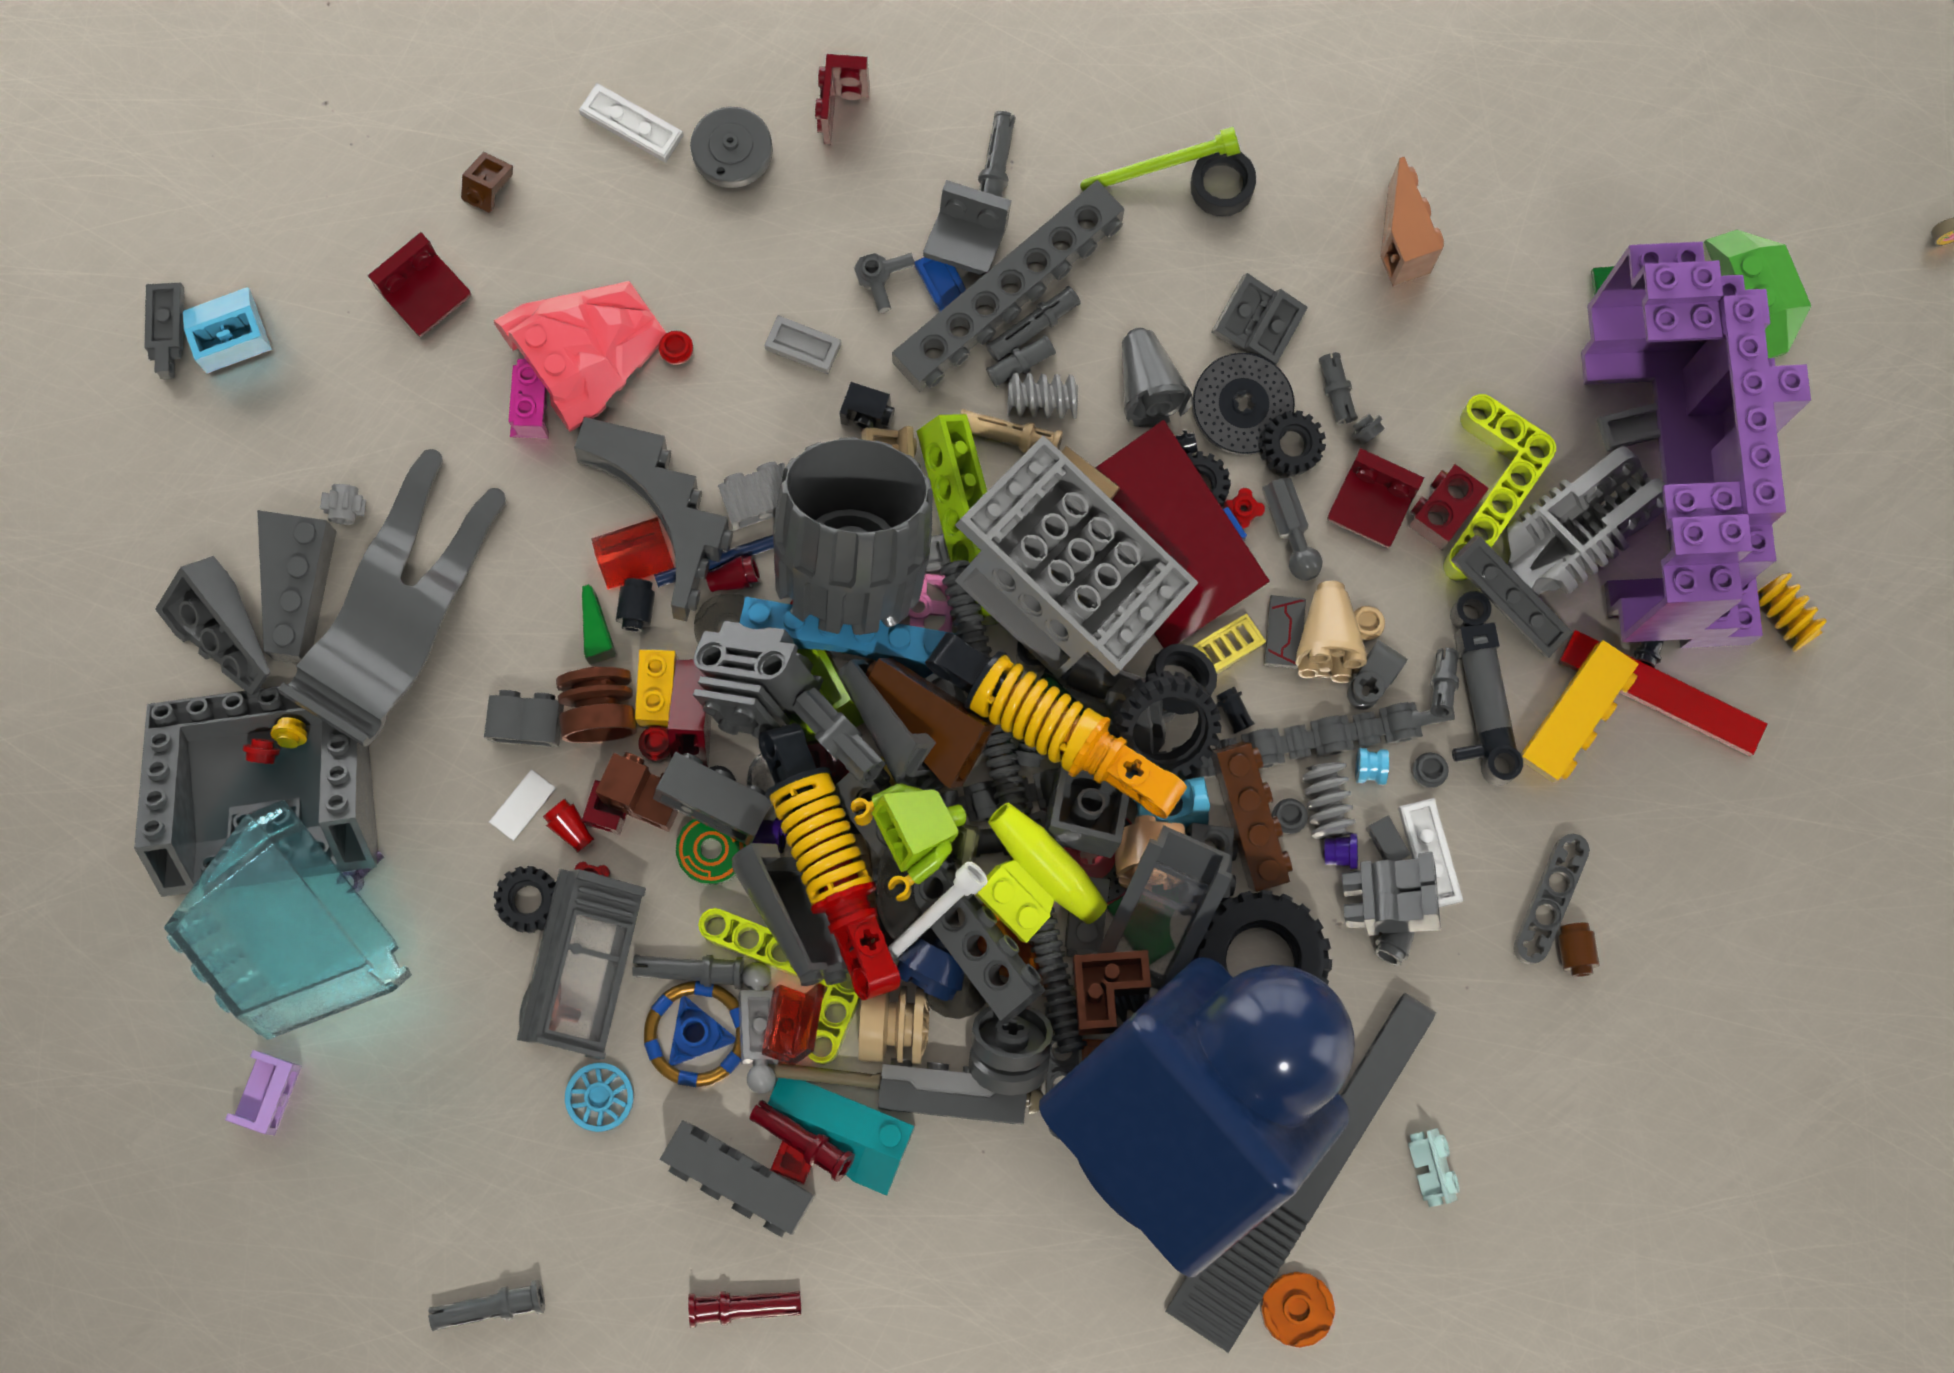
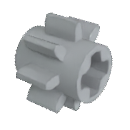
M333 484L330 493L322 492L320 509L324 510L323 513L328 514V521L336 524L351 525L354 524L356 515L364 516L366 500L363 499L362 495H358L359 489L357 487L347 484Z

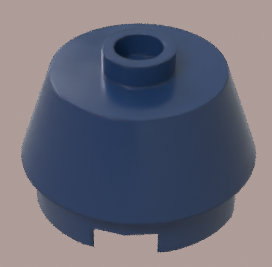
M920 936L897 958L899 960L897 968L900 973V979L908 982L910 979L912 983L924 989L925 993L944 1001H948V999L952 1001L957 990L962 991L964 971L938 936H936L935 940Z

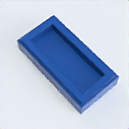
M925 257L914 262V267L939 312L967 290L954 266Z

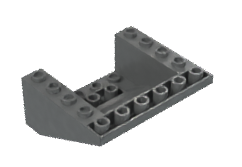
M280 686L260 688L254 695H250L246 691L147 704L134 849L161 897L377 867V830L369 747L360 745L278 692ZM281 718L298 719L306 725L307 741L296 748L281 747L271 737L272 727ZM252 739L274 741L273 747L280 749V754L275 756L274 764L250 762L245 760L246 752L243 751V745L251 744Z

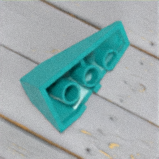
M778 1078L768 1104L816 1136L818 1134L826 1135L829 1137V1142L843 1152L850 1151L855 1154L854 1161L846 1176L857 1184L887 1196L915 1126L809 1082Z

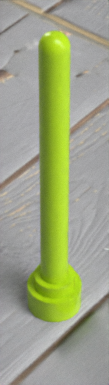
M1234 126L1220 130L1221 134L1215 135L1213 140L1086 178L1081 181L1080 188L1084 191L1096 180L1104 187L1218 152L1220 155L1227 154V157L1241 153Z

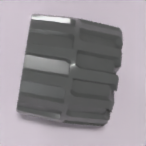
M844 437L823 443L817 442L806 447L802 454L788 462L784 468L782 483L779 488L773 526L775 590L780 600L789 597L793 600V607L790 610L792 615L802 622L809 615H813L819 618L818 629L835 634L840 633L843 624L851 625L854 635L876 633L879 630L880 620L886 627H892L909 615V610L917 605L921 596L930 556L932 537L933 491L930 479L925 477L921 471L920 463L911 455L900 452L890 444L878 440L857 439L856 437Z

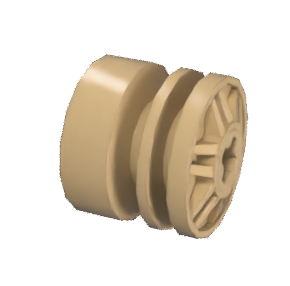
M907 986L901 987L897 1002H890L889 992L868 1000H861L859 1061L883 1062L887 1046H895L897 1063H903L904 1048L912 1047V1064H921L922 1056L928 1044L930 1008L924 989L916 987L915 1003H907Z

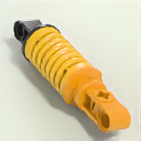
M945 633L925 661L926 666L934 674L946 681H950L968 693L964 705L965 709L973 711L981 717H989L990 722L994 725L1001 724L1004 732H1012L1017 740L1024 739L1026 746L1029 748L1036 747L1040 755L1048 754L1051 762L1057 763L1061 761L1062 768L1071 777L1077 776L1082 770L1087 771L1090 775H1093V780L1101 784L1103 781H1106L1120 792L1140 803L1149 812L1163 819L1169 816L1187 789L1186 784L1175 774L1160 768L1141 754L1127 747L1126 739L1123 737L1116 738V736L1111 735L1108 732L1111 719L1103 717L1091 708H1086L1082 715H1080L1083 710V704L1080 701H1075L1069 708L1072 701L1071 696L1063 694L1057 700L1060 694L1058 687L1052 686L1045 693L1048 688V681L1040 679L1034 685L1037 675L1033 671L1027 672L1021 678L1024 670L1023 665L1020 663L1014 665L1010 661V657L1003 650L998 651L989 659L970 647L960 637L952 633ZM1133 769L1138 772V776L1134 775L1131 779L1126 777V773L1132 772Z

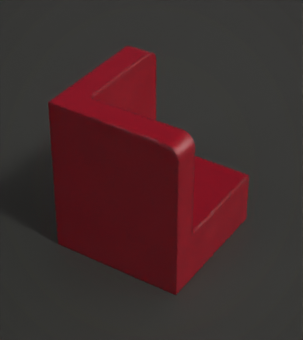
M595 780L582 821L586 826L621 835L627 814L603 804L596 794L600 781Z

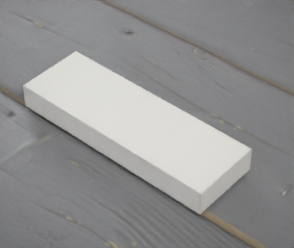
M596 83L579 109L580 115L665 163L684 136L683 131L598 83Z
M1432 798L1400 806L1398 810L1412 859L1418 858L1419 853L1433 852L1437 875L1439 908L1463 902L1435 799Z

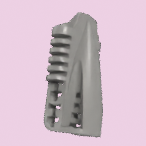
M1622 446L1615 449L1573 483L1564 479L1559 483L1562 491L1554 487L1549 491L1552 499L1544 495L1539 499L1542 507L1537 503H1533L1529 507L1532 515L1526 510L1519 514L1522 523L1514 518L1507 524L1506 529L1511 553L1506 564L1536 595L1548 590L1555 591L1559 588L1565 593L1570 594L1578 588L1575 578L1584 583L1588 580L1585 571L1591 575L1597 573L1599 570L1595 563L1601 567L1606 566L1609 563L1606 555L1611 559H1615L1619 555L1616 547L1621 551H1625L1629 548L1626 538L1646 527L1664 512L1662 486L1666 484L1661 479L1652 480L1649 478L1647 472L1642 468L1639 458L1627 447ZM1625 481L1629 485L1627 489L1621 486ZM1616 491L1617 495L1612 497L1611 494Z

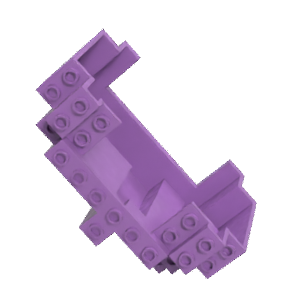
M1703 242L1629 245L1587 306L1591 339L1581 351L1584 385L1652 382L1654 403H1657L1658 406L1656 410L1658 430L1660 429L1658 442L1662 479L1666 484L1662 486L1670 553L1661 560L1663 578L1607 581L1604 584L1608 618L1619 617L1622 643L1680 640L1681 648L1751 645L1763 636L1756 577L1776 562L1772 524L1786 513L1777 433L1811 401L1807 364L1775 366V358H1768L1765 329L1770 324L1767 290H1745L1743 275L1721 276L1719 260L1705 261Z

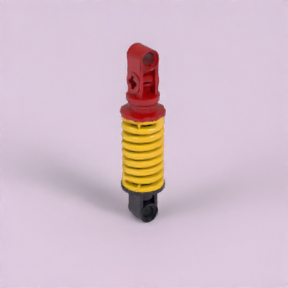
M792 723L762 731L758 740L759 748L775 783L765 794L767 799L773 804L777 818L783 821L781 829L784 834H787L786 842L788 846L793 847L791 855L795 860H798L796 862L797 870L803 873L801 880L807 886L806 893L811 903L812 913L826 914L828 922H830L828 930L836 938L841 956L851 976L854 991L861 1000H868L897 990L900 987V973L891 957L884 934L877 922V910L875 907H871V903L868 900V895L877 888L876 883L872 881L867 869H865L866 863L863 860L853 862L854 859L860 856L861 851L857 846L850 847L855 843L856 838L851 833L845 834L850 830L851 826L848 821H841L846 813L843 808H836L840 805L839 796H827L835 791L830 768H816L806 742L805 733L799 724Z

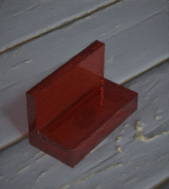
M658 517L591 538L594 553L608 589L623 585L627 578L641 579L674 568Z
M818 983L807 993H802L781 984L773 989L762 1055L794 1066L814 1051L825 985Z

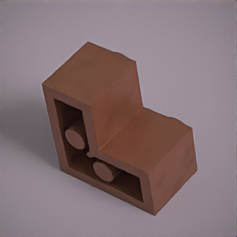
M625 752L624 756L613 753L596 789V794L604 805L669 832L678 811L653 799L655 790L664 773L660 777L651 774L648 770L649 767L644 765L645 760L629 752Z
M1148 950L1074 955L1073 970L1079 1035L1113 1033L1117 1029L1115 996L1149 994L1151 980Z

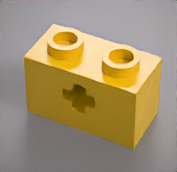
M639 649L635 720L640 727L662 726L668 728L676 660H679L675 651Z

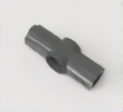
M815 688L804 691L798 696L792 709L816 734L814 737L836 760L839 759L846 766V769L863 785L874 781L882 773L886 763L863 740V734L842 712L838 713L822 693L818 692Z

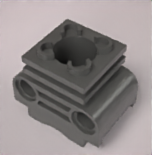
M724 621L719 633L703 632L694 654L695 665L706 677L700 676L698 681L704 690L695 689L693 696L703 706V711L711 715L719 724V729L732 735L742 732L751 734L759 739L762 731L790 724L791 720L785 713L797 714L792 707L795 705L798 696L812 688L819 692L824 679L821 676L811 674L812 662L807 656L797 653L798 647L785 629L772 627L752 629L738 622Z

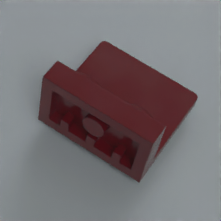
M827 54L826 66H819L818 87H820V98H816L815 119H817V133H823L824 144L831 145L835 96H841L846 100L869 98L868 57Z
M422 232L367 275L376 290L419 337H423L472 295L464 283L436 254L430 241Z
M1360 448L1328 514L1327 520L1385 548H1390L1410 504L1425 477Z

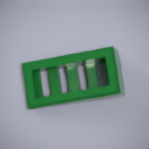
M589 584L582 586L584 655L587 662L592 665L616 657V651L595 590Z

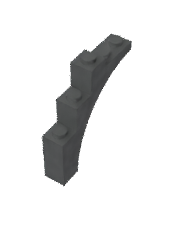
M584 417L574 446L578 463L604 471L627 484L648 503L661 520L671 540L676 558V582L671 602L673 618L687 622L690 610L696 611L701 592L697 590L700 579H706L710 560L720 562L723 550L729 551L733 531L729 530L728 518L698 510L702 490H698L696 476L668 470L671 450H667L665 436Z

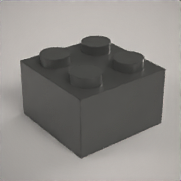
M1060 764L1053 777L1044 825L1045 830L1063 847L1112 858L1122 841L1129 796L1120 792L1106 781H1103L1101 784L1093 780V775L1084 770L1077 776L1071 777Z

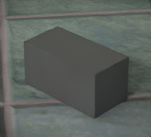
M1389 815L1366 828L1383 860L1400 861L1410 855Z

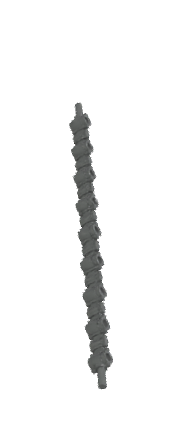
M1405 702L1380 708V718H1375L1374 711L1353 715V723L1348 722L1347 715L1329 716L1311 721V731H1306L1305 724L1284 728V736L1279 735L1278 728L1260 729L1242 734L1241 739L1251 743L1252 748L1257 747L1259 749L1263 768H1269L1285 763L1284 754H1289L1290 760L1302 759L1312 756L1311 749L1314 748L1316 749L1317 757L1354 750L1353 741L1356 740L1359 747L1381 743L1380 736L1383 735L1385 736L1386 744L1410 741L1423 736L1421 726L1451 721L1455 719V715L1453 713L1452 716L1447 718L1446 708H1444V718H1438L1433 716L1430 710L1418 712L1415 702ZM1236 737L1219 740L1215 748L1219 749L1236 744ZM1161 751L1157 754H1165L1167 751ZM1202 756L1201 760L1204 764L1199 769L1192 764L1189 766L1191 774L1184 776L1179 771L1177 772L1178 777L1185 781L1186 779L1203 776L1205 779L1216 776L1212 757L1208 759ZM1058 768L1033 774L1034 783L1029 784L1028 778L1023 777V781L1020 784L1026 789V792L1023 793V796L1028 798L1029 801L1026 804V808L1033 809L1032 802L1038 801L1039 809H1048L1053 777ZM1132 770V772L1126 773V776L1133 777L1134 775L1138 776V773H1136L1134 770ZM985 781L963 787L965 796L961 797L958 796L957 790L939 793L946 807L960 804L964 808L965 813L968 814L970 823L989 821L992 814L997 810L996 805L999 804V800L994 799L996 788L994 789L991 786V783L994 781ZM845 814L844 819L841 821H848L851 826L850 830L845 834H860L857 827L848 815Z

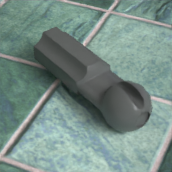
M1281 478L1272 481L1268 485L1263 486L1262 491L1279 537L1288 539L1293 550L1289 561V569L1300 580H1312L1319 575L1323 561L1320 553L1314 548L1308 547L1305 540L1304 532L1308 529V523L1292 479Z

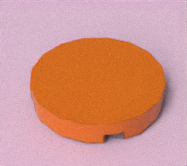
M1295 1271L1282 1274L1273 1280L1262 1298L1260 1311L1263 1324L1272 1337L1284 1345L1301 1348L1314 1345L1327 1335L1333 1323L1335 1305L1333 1296L1324 1282L1311 1274Z

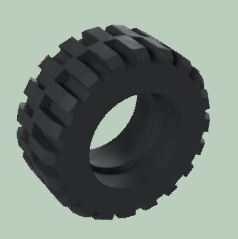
M1261 890L1259 893H1251V891L1240 893L1237 897L1228 898L1218 906L1192 959L1193 961L1201 957L1210 958L1220 963L1228 971L1226 957L1233 939L1245 930L1266 928L1276 932L1287 942L1293 954L1295 968L1315 975L1327 985L1329 983V980H1327L1328 973L1332 970V959H1329L1328 950L1331 949L1329 938H1324L1321 931L1324 927L1319 919L1314 920L1309 915L1311 910L1303 903L1299 906L1292 902L1293 897L1286 894L1281 896L1274 895L1272 891Z

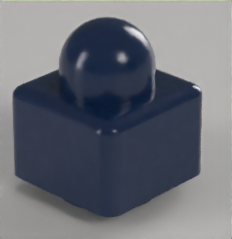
M1205 957L1197 958L1190 962L1047 1092L1039 1101V1110L1049 1128L1077 1158L1084 1174L1103 1200L1123 1219L1140 1229L1177 1271L1188 1277H1196L1294 1196L1347 1128L1350 1120L1349 1109L1345 1100L1338 1092L1344 1085L1353 1063L1355 1040L1351 1019L1343 1002L1334 990L1324 981L1304 970L1284 965H1268L1252 968L1232 977L1217 961Z

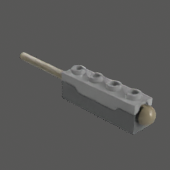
M891 1058V1064H883L882 1073L877 1074L783 1063L768 1064L775 1072L776 1078L879 1089L878 1109L1023 1125L1025 1108L1029 1107L1028 1114L1038 1112L1039 1101L1044 1096L1039 1088L1027 1094L1013 1096L993 1093L978 1084L972 1077L969 1066H963V1072L948 1071L949 1064L927 1062L926 1069L912 1067V1060L903 1059V1063H897L896 1058Z

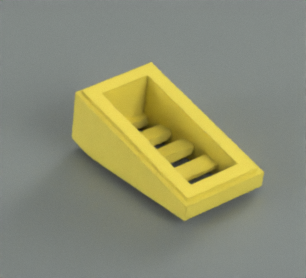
M1246 613L1194 644L1193 647L1206 654L1209 659L1210 657L1205 649L1210 647L1219 660L1218 663H1213L1218 675L1264 645L1266 640ZM1244 626L1253 639V642L1250 644L1245 641L1238 628ZM1232 633L1242 648L1237 651L1227 635ZM1221 640L1230 656L1225 657L1216 642Z

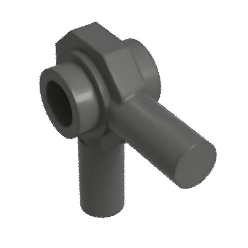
M876 253L859 258L854 267L859 285L872 291L879 313L891 310L884 287L890 277V273L913 267L915 263L912 253L888 260Z

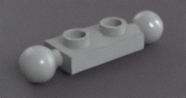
M752 962L745 967L742 973L743 983L750 990H740L738 995L741 1064H753V1067L747 1074V1084L753 1092L764 1094L769 1092L776 1083L775 1072L768 1064H778L780 1060L776 991H764V988L768 986L771 980L769 968L761 962Z

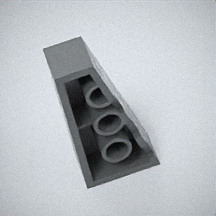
M684 1120L681 1121L659 1159L670 1165L671 1167L668 1171L687 1182L691 1177L701 1183L700 1190L716 1200H719L722 1195L733 1201L734 1204L731 1208L745 1217L751 1219L754 1213L766 1220L763 1227L780 1237H783L785 1232L790 1235L795 1233L815 1197L809 1191Z

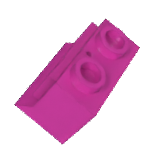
M518 359L517 365H513L508 420L511 425L510 437L549 439V431L543 422L544 411L548 406L545 400L546 388L526 359Z

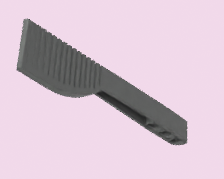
M1407 993L1400 997L1341 1093V1097L1345 1100L1350 1114L1347 1128L1294 1196L1198 1276H1186L1167 1307L1166 1313L1227 1353L1230 1352L1265 1292H1267L1270 1284L1289 1256L1290 1251L1294 1248L1297 1240H1299L1301 1233L1315 1214L1436 1015L1434 1010Z

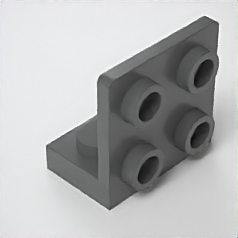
M946 180L942 190L940 212L924 247L923 256L983 276L990 270L1006 231L1012 200Z

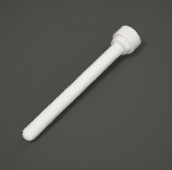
M966 862L956 871V878L953 880L954 885L888 946L893 961L964 895L977 894L987 884V877L978 865L973 862Z

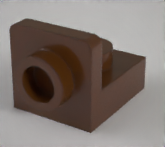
M483 151L462 175V200L490 213L494 209L496 193L513 175V165Z

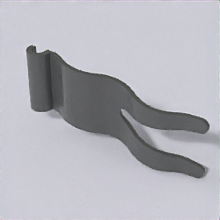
M434 449L425 450L407 473L386 521L368 547L358 566L345 602L336 620L325 635L312 646L297 664V672L293 680L288 685L283 682L278 688V692L364 747H367L376 739L385 725L388 712L411 688L422 671L452 600L465 581L492 522L506 504L505 494L502 490L498 488L489 489L468 512L453 540L432 568L414 586L405 585L401 580L402 572L412 551L431 486L443 464L442 455Z

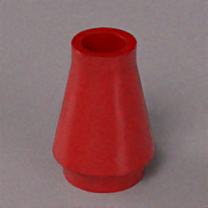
M563 799L543 816L548 823L546 827L572 846L577 853L594 840L582 821L574 803L570 805L566 799Z

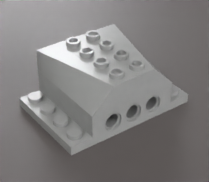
M1044 435L955 524L981 550L956 578L955 582L1058 679L1086 652H1089L1113 676L1117 675L1198 584L1181 565Z

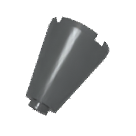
M1135 328L1129 331L1122 340L1124 412L1128 422L1130 419L1133 420L1134 426L1154 427L1162 420H1165L1166 423L1171 422L1169 416L1178 411L1181 417L1191 408L1193 403V396L1187 384L1153 331L1146 330L1145 328Z

